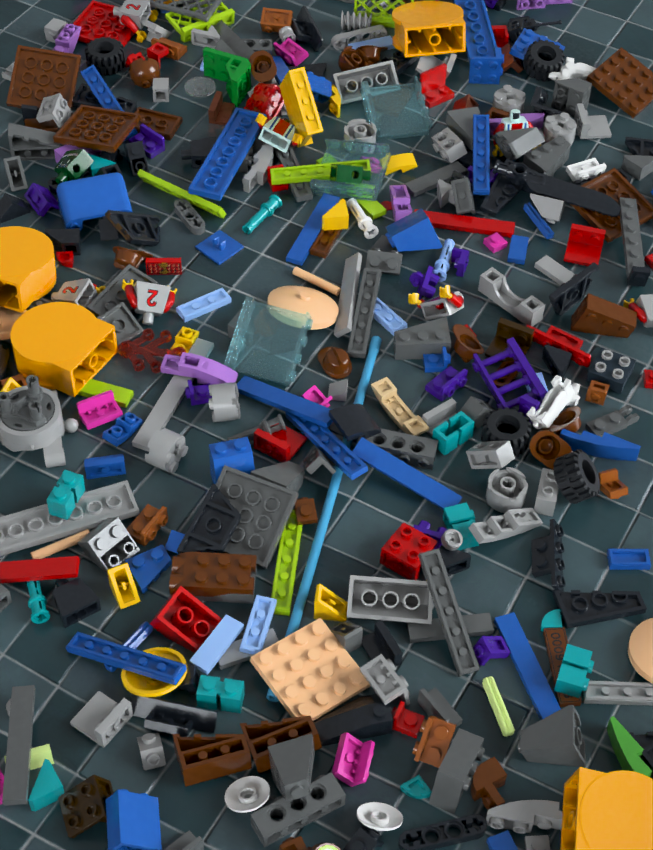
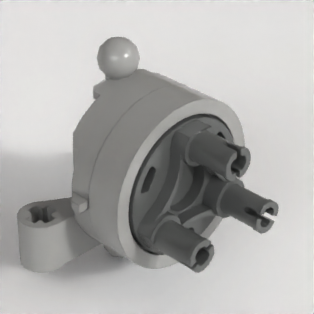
M29 375L26 378L27 386H21L9 392H0V441L2 445L13 452L33 451L43 448L46 468L65 466L66 459L62 445V436H64L65 431L68 433L76 432L79 424L74 418L63 420L57 390L50 391L39 386L38 377Z

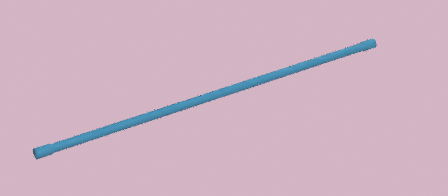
M379 336L371 338L368 355L353 404L363 405L375 360L382 342ZM343 437L342 442L350 449L352 440L348 442ZM336 465V472L332 474L285 637L296 632L300 625L343 475V471ZM269 688L266 698L269 701L278 702V698Z

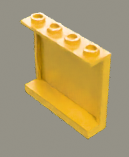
M305 67L289 70L279 85L290 123L295 126L294 132L304 136L301 144L297 145L298 148L313 144L311 136L323 132Z

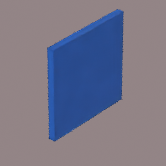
M218 230L196 245L195 248L220 265L242 250L244 246L223 231Z

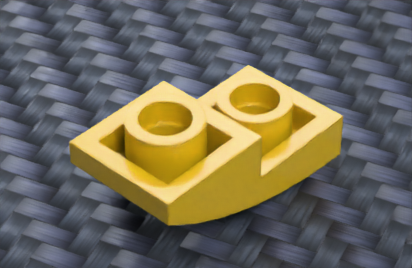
M333 84L331 86L332 95L330 100H328L330 102L329 110L339 118L341 98Z
M413 153L397 154L380 160L385 175L400 169L404 173L418 167Z
M183 326L175 336V343L167 354L181 356L182 352L188 353L198 338L199 331Z

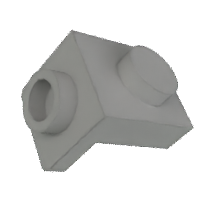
M147 733L142 737H137L143 769L149 770L165 766L166 761L159 733Z

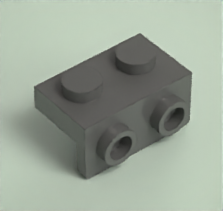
M373 248L368 250L365 268L381 269L382 274L400 276L403 254L395 250L383 252L382 249Z

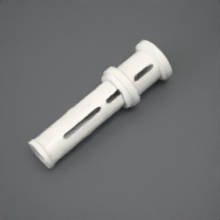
M350 198L347 201V206L357 219L359 228L364 231V236L367 239L374 238L379 232L377 226L373 225L371 217L366 216L357 200Z

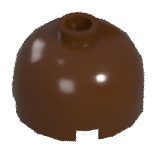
M347 46L339 56L338 65L342 72L369 66L368 57L360 49L357 48L355 50L352 49L353 46Z
M143 58L134 60L130 64L129 69L132 82L142 88L153 86V78H160V65L151 58H148V61H143Z

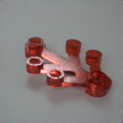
M150 328L145 329L142 332V336L134 341H123L117 349L120 356L130 359L136 371H142L145 368L143 360L135 355L142 354L149 363L153 373H159L161 366L160 361L155 360L153 356L164 357L165 354L181 356L182 352H186L181 347H176L173 350L157 348L163 343L171 341L172 336L168 330H163L159 338L144 347L139 346L146 341L154 339V332Z

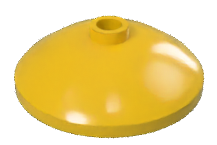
M155 647L143 650L146 653L186 664L183 655L171 648ZM124 669L121 672V679L124 687L134 695L158 697L177 688L185 679L187 670L176 686Z

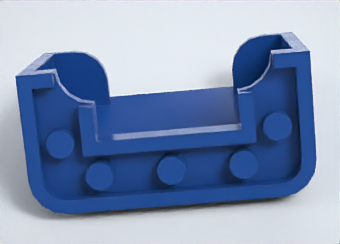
M117 172L62 182L56 188L59 210L65 229L80 228L81 231L84 220L105 216L108 210L133 213L123 176Z

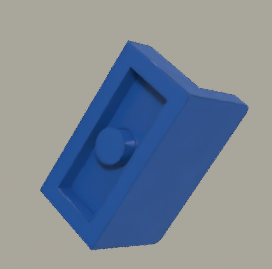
M123 454L87 458L84 460L87 479L126 474Z

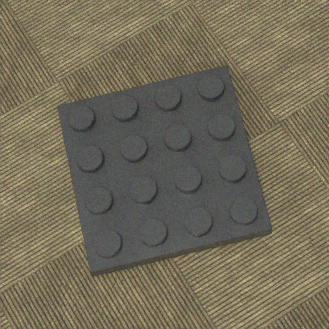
M224 465L216 486L241 514V519L224 552L228 554L257 555V565L267 569L299 494L293 490Z

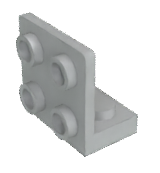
M451 53L443 61L433 55L421 56L415 70L421 74L445 63L447 65V78L457 55Z
M58 93L43 98L36 119L39 123L48 122L53 119L60 129L74 112L71 111L62 95Z
M578 103L574 120L577 124L580 139L611 138L612 134L606 116H588L583 103Z
M380 654L360 667V672L385 705L398 696L405 702L406 706L410 704L409 696L411 694L407 688L409 685L402 675L398 676L396 674V667L390 659L386 660Z
M98 691L70 721L71 726L105 748L133 716L131 702L123 698L120 703H117Z

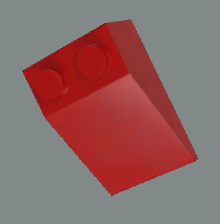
M180 586L171 594L149 624L166 638L196 653L222 618Z

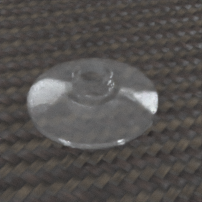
M199 76L189 79L184 87L186 93L193 97H207L214 93L216 84L210 78Z

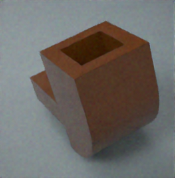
M495 757L486 760L477 767L471 783V796L474 802L482 798V802L488 810L505 804V800L497 789L505 785L507 773Z

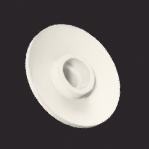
M258 776L240 778L227 788L225 792L226 805L229 809L238 813L257 810L267 802L270 796L269 784L265 779Z
M369 802L362 804L357 809L358 820L376 831L394 830L399 828L403 822L401 812L388 804Z

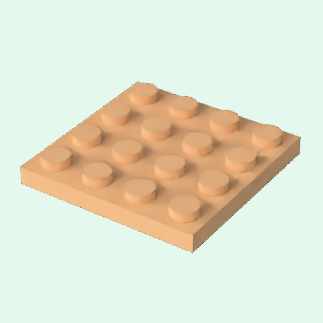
M321 618L250 658L254 668L292 718L311 716L314 721L371 686L360 672V667Z

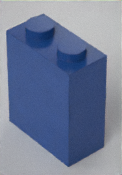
M119 789L106 799L108 850H162L158 797L149 796L146 793L138 794L129 792L126 789Z

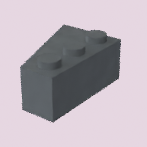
M8 123L11 156L20 155L21 161L55 159L54 149L62 147V144L54 143L53 136L56 132Z
M558 136L524 154L523 163L528 168L539 173L545 172L547 176L553 177L554 173L568 160L571 144L561 136Z
M447 316L394 332L393 350L395 360L423 359V354L441 353L442 347H446L447 353H450L451 339Z
M460 728L458 729L437 771L429 804L455 814L464 790L467 791L472 778L470 776L474 775L479 763H477V760L481 761L485 752V748L482 747L483 737Z

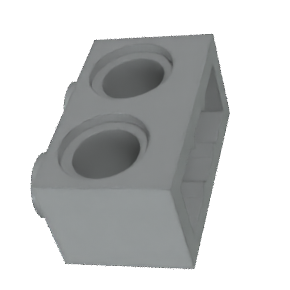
M448 127L431 137L434 143L432 144L434 150L437 153L439 152L444 160L447 159L450 163L467 154L463 141Z
M510 440L479 442L466 451L471 469L503 468L515 459Z
M542 468L534 506L536 513L552 517L559 490L554 470Z

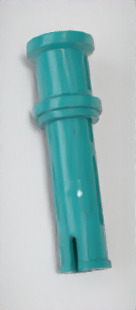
M272 194L269 200L260 206V210L242 226V230L249 235L266 217L272 216L274 210L282 206L280 197Z
M26 581L30 596L28 606L32 611L31 621L36 624L44 623L49 620L50 613L46 609L47 599L42 595L40 581Z

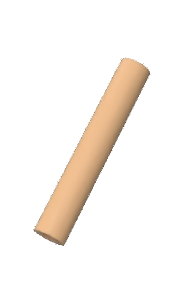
M297 266L293 269V275L336 296L339 295L340 287Z
M86 529L30 552L32 559H43L77 545L78 541L90 532Z

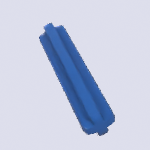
M530 202L525 203L523 210L547 240L554 237L552 229Z
M147 621L143 622L122 645L136 649L153 631L152 625ZM104 664L105 668L111 673L117 669V667Z

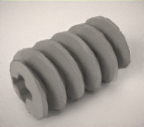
M342 10V30H345L346 26L348 31L352 27L353 30H357L358 27L359 29L371 27L372 13L368 18L367 13L362 17L361 12H359L358 16L353 12L350 16L349 11L344 15Z

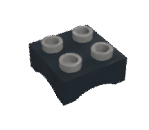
M601 347L588 371L586 381L591 383V380L608 384L610 389L621 394L634 370L636 360Z

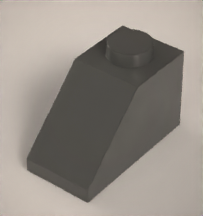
M471 396L460 411L464 412L475 422L474 427L479 428L483 426L486 415L495 409L489 403Z

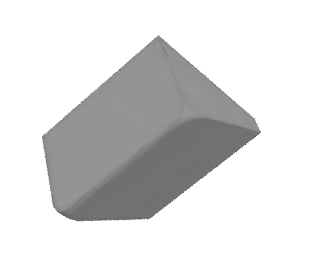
M348 379L329 384L328 397L331 395L333 397L332 400L346 401Z

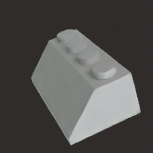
M393 60L335 73L331 77L332 85H335L340 94L341 105L401 90Z
M350 575L347 618L432 624L433 599L427 581Z

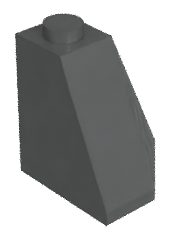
M471 107L447 111L445 123L472 150L473 114H480L479 108Z
M537 127L500 131L492 136L504 157L512 161L517 160L545 142L543 132L538 130Z
M286 461L252 470L250 475L298 492L303 484L306 469L301 465Z
M568 705L521 730V739L518 740V751L520 754H523L527 762L586 767V745L584 738H582L581 730L577 727L581 726V721L574 705Z
M312 733L268 746L272 779L286 802L309 795L315 755Z

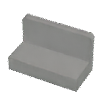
M453 398L422 415V419L430 428L427 433L431 437L434 428L445 421L448 422L449 418L457 414L455 412L457 402Z

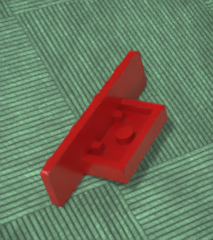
M528 324L526 325V327L535 330L533 342L543 347L550 345L572 353L571 360L575 361L578 365H583L587 368L590 366L591 355L580 350L583 340L552 325L546 333Z

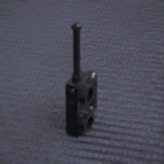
M529 16L510 18L508 27L510 22L523 19V29L537 31V28L540 26L562 24V21L536 23Z

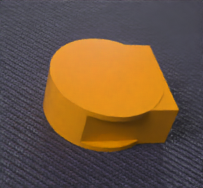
M431 0L410 2L398 6L392 11V20L395 22V35L392 38V44L397 50L402 51L405 58L466 52L464 11L456 4Z
M21 226L1 227L0 306L23 313L33 301L48 294L56 283L54 246L50 238L38 230Z
M50 302L27 310L15 321L10 334L18 373L23 374L25 380L29 375L37 376L39 386L47 389H57L72 397H75L84 385L118 352L115 326L96 318L85 307L69 302Z
M579 767L564 783L560 850H653V779L633 771L620 770L604 773Z

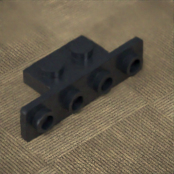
M302 6L297 19L292 18L291 28L298 41L310 43L313 50L318 52L323 44V38L307 7Z
M553 518L550 519V535L531 540L532 574L535 578L551 574V583L554 590L564 592L563 587L566 586L563 576L565 564L562 559V553H564L562 536H564L562 526L558 525Z
M131 695L130 702L133 716L145 718L144 728L150 729L152 732L180 734V737H187L192 729L214 733L218 716V711L156 697Z

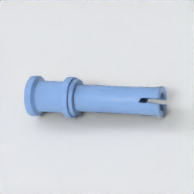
M452 239L444 241L440 257L434 264L435 269L432 273L438 275L440 272L438 282L446 280V272L450 269L449 260L455 245Z

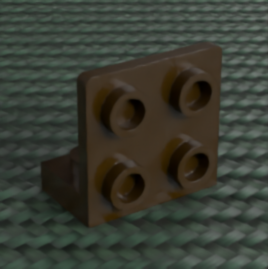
M501 317L498 321L496 335L486 350L485 356L491 357L505 351L507 339L514 337L526 356L532 345L535 330ZM507 357V358H505V359H503V360H500V362L503 363V362H505V361H514V360H513L512 358Z
M92 775L58 798L69 838H75L100 821L107 823L106 799L114 793L110 780Z

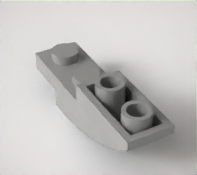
M267 143L263 144L261 149L254 154L252 159L254 165L243 176L242 183L243 191L250 193L257 183L264 185L267 181V167L273 166V146Z
M521 800L509 802L489 809L485 818L487 825L494 829H511L520 834L531 833L533 825L545 830L552 828L561 831L562 811H559L560 802Z

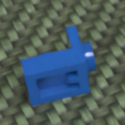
M442 347V351L439 354H423L425 373L442 372L451 363L450 353H447L446 347Z

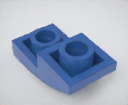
M127 412L116 419L114 426L103 431L102 438L117 447L138 430L143 424V420L135 414Z

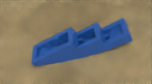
M562 429L559 436L569 444L572 451L581 449L587 455L606 459L636 461L641 448L637 444L606 432L600 437L585 430L579 435Z

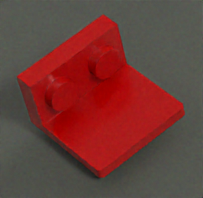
M445 63L420 74L418 99L429 109L454 98L455 93L445 85L447 71Z
M258 83L253 90V94L247 100L244 109L267 114V120H271L279 114L284 105L281 90L276 84Z
M572 223L564 261L589 266L593 262L598 265L606 230Z
M287 426V430L282 429L272 433V435L258 428L254 432V448L280 462L290 461L307 441V437Z
M402 523L381 548L380 564L408 580H417L421 565L418 555L419 553L433 550L437 545V540L406 523Z

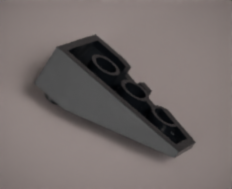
M377 694L361 696L314 720L313 723L319 734L321 745L327 746L339 743L341 734L346 732L358 740L392 734L393 717L389 703L385 705Z

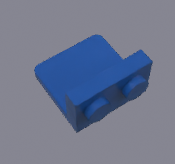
M495 47L494 57H471L469 83L499 84L500 76L503 75L501 64H504V54H502L501 48Z

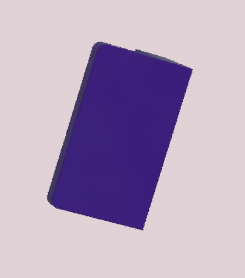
M32 183L24 194V197L39 216L44 217L50 207L59 209L58 201L43 186Z

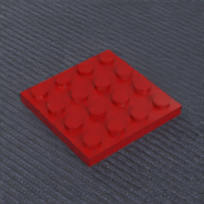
M92 0L73 22L74 25L81 26L78 41L87 44L96 38L110 37L120 41L124 48L135 33L120 23L119 16L113 15L114 5Z

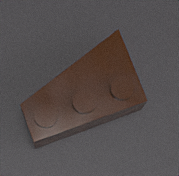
M588 293L572 315L570 331L628 338L636 328L637 312Z
M311 716L284 718L280 722L271 723L266 720L261 721V724L253 725L240 723L258 773L271 769L268 746L312 733L314 750L322 748L319 734Z
M172 734L175 753L185 787L252 769L250 750L244 734H215V737H201V734H194V737H180V734Z

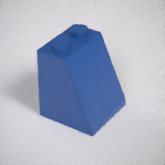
M422 208L385 227L388 232L385 235L392 248L396 247L398 252L440 249L443 247Z
M248 437L209 444L210 474L213 484L217 483L224 465L247 474L255 470L253 452Z

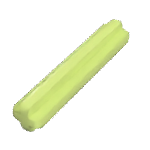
M492 676L485 677L482 684L504 737L512 736L515 729L496 682Z

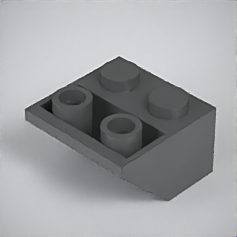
M580 78L557 80L555 82L551 108L568 113L571 116H575L578 103H583L585 110H587L592 83Z
M118 517L107 518L78 541L86 556L105 573H107V569L125 563V560L133 557L140 551Z

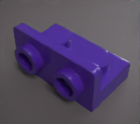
M144 124L140 125V133L129 139V143L142 141L145 155L150 159L165 151L164 137Z
M449 366L427 383L425 390L442 402L467 383L468 370L464 368L459 372L452 366Z

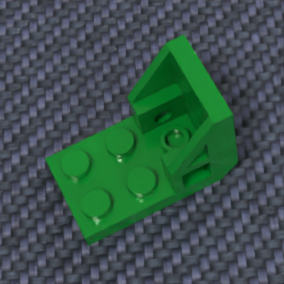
M205 47L203 49L204 76L228 82L226 84L227 94L231 103L238 107L251 90V63L247 58Z

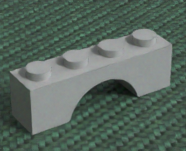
M491 267L480 275L478 291L522 323L533 327L543 319L545 304L533 295L527 299L515 295L509 288L506 277L499 271Z

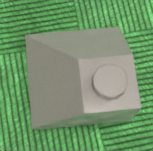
M530 194L531 200L542 218L545 219V222L555 224V221L560 222L565 208L564 201Z

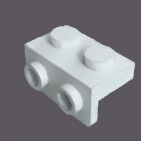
M592 158L567 166L566 172L574 183L576 180L581 179L583 181L594 175L597 177L602 175L607 166L605 163L599 164L596 158Z

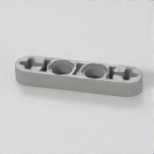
M376 25L341 33L331 39V44L336 50H342L350 43L387 36V30L383 25ZM369 33L367 38H363L365 34ZM355 36V39L349 42L350 38Z

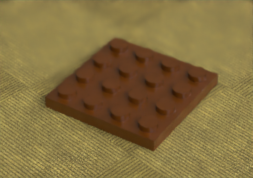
M18 45L6 102L7 106L21 108L22 104L40 108L44 97L60 93L67 101L69 108L72 109L81 55Z
M622 47L586 78V81L592 83L596 89L633 119L653 101V72Z
M81 104L53 136L54 143L114 153L138 124L141 117L138 113Z
M615 168L581 185L582 187L604 193L612 197L617 203L620 197L636 199L639 225L653 218V205ZM571 204L593 228L606 230L604 239L608 243L622 236L619 215L611 217Z

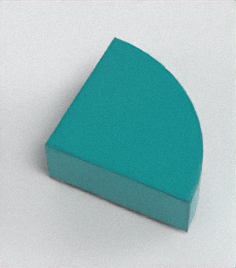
M560 609L552 610L544 616L541 623V631L547 628L563 627Z
M420 775L400 785V790L412 798L424 799L430 797L432 793Z

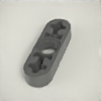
M186 199L176 200L174 202V211L192 234L202 235L205 232V221ZM189 215L194 216L193 218H186Z

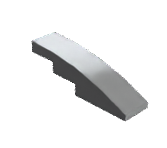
M533 508L507 510L504 515L490 516L486 522L472 523L468 529L477 542L482 544L524 533L541 526L543 522Z

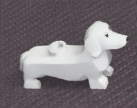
M566 57V64L561 67L560 72H551L548 78L555 82L572 78H580L586 81L588 75L596 68L584 63L574 64V58Z
M556 375L551 381L553 388L546 393L539 409L535 412V407H531L526 414L532 421L533 426L536 429L549 428L566 405L577 406L580 399L578 395L580 384L573 383L570 385L571 380L567 378L564 382H561L562 377Z

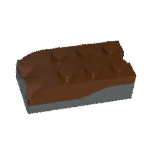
M184 552L173 556L172 572L169 581L170 596L177 588L182 586L199 601L254 604L257 555Z

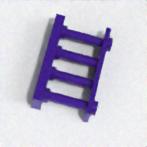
M514 337L507 339L505 351L482 361L477 353L473 354V369L481 375L497 403V408L505 409V407L511 409L518 406L521 396L505 402L502 394L523 385H529L531 392L526 393V395L537 399L541 405L547 391ZM507 357L514 360V364L491 374L485 368ZM515 371L522 373V378L499 388L493 382Z

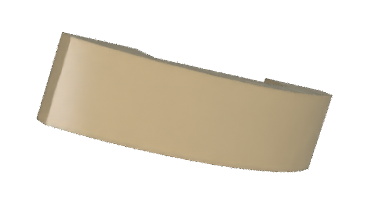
M388 377L371 384L372 390L381 406L403 432L419 436L429 431L430 428L419 415L415 416L397 395V388Z

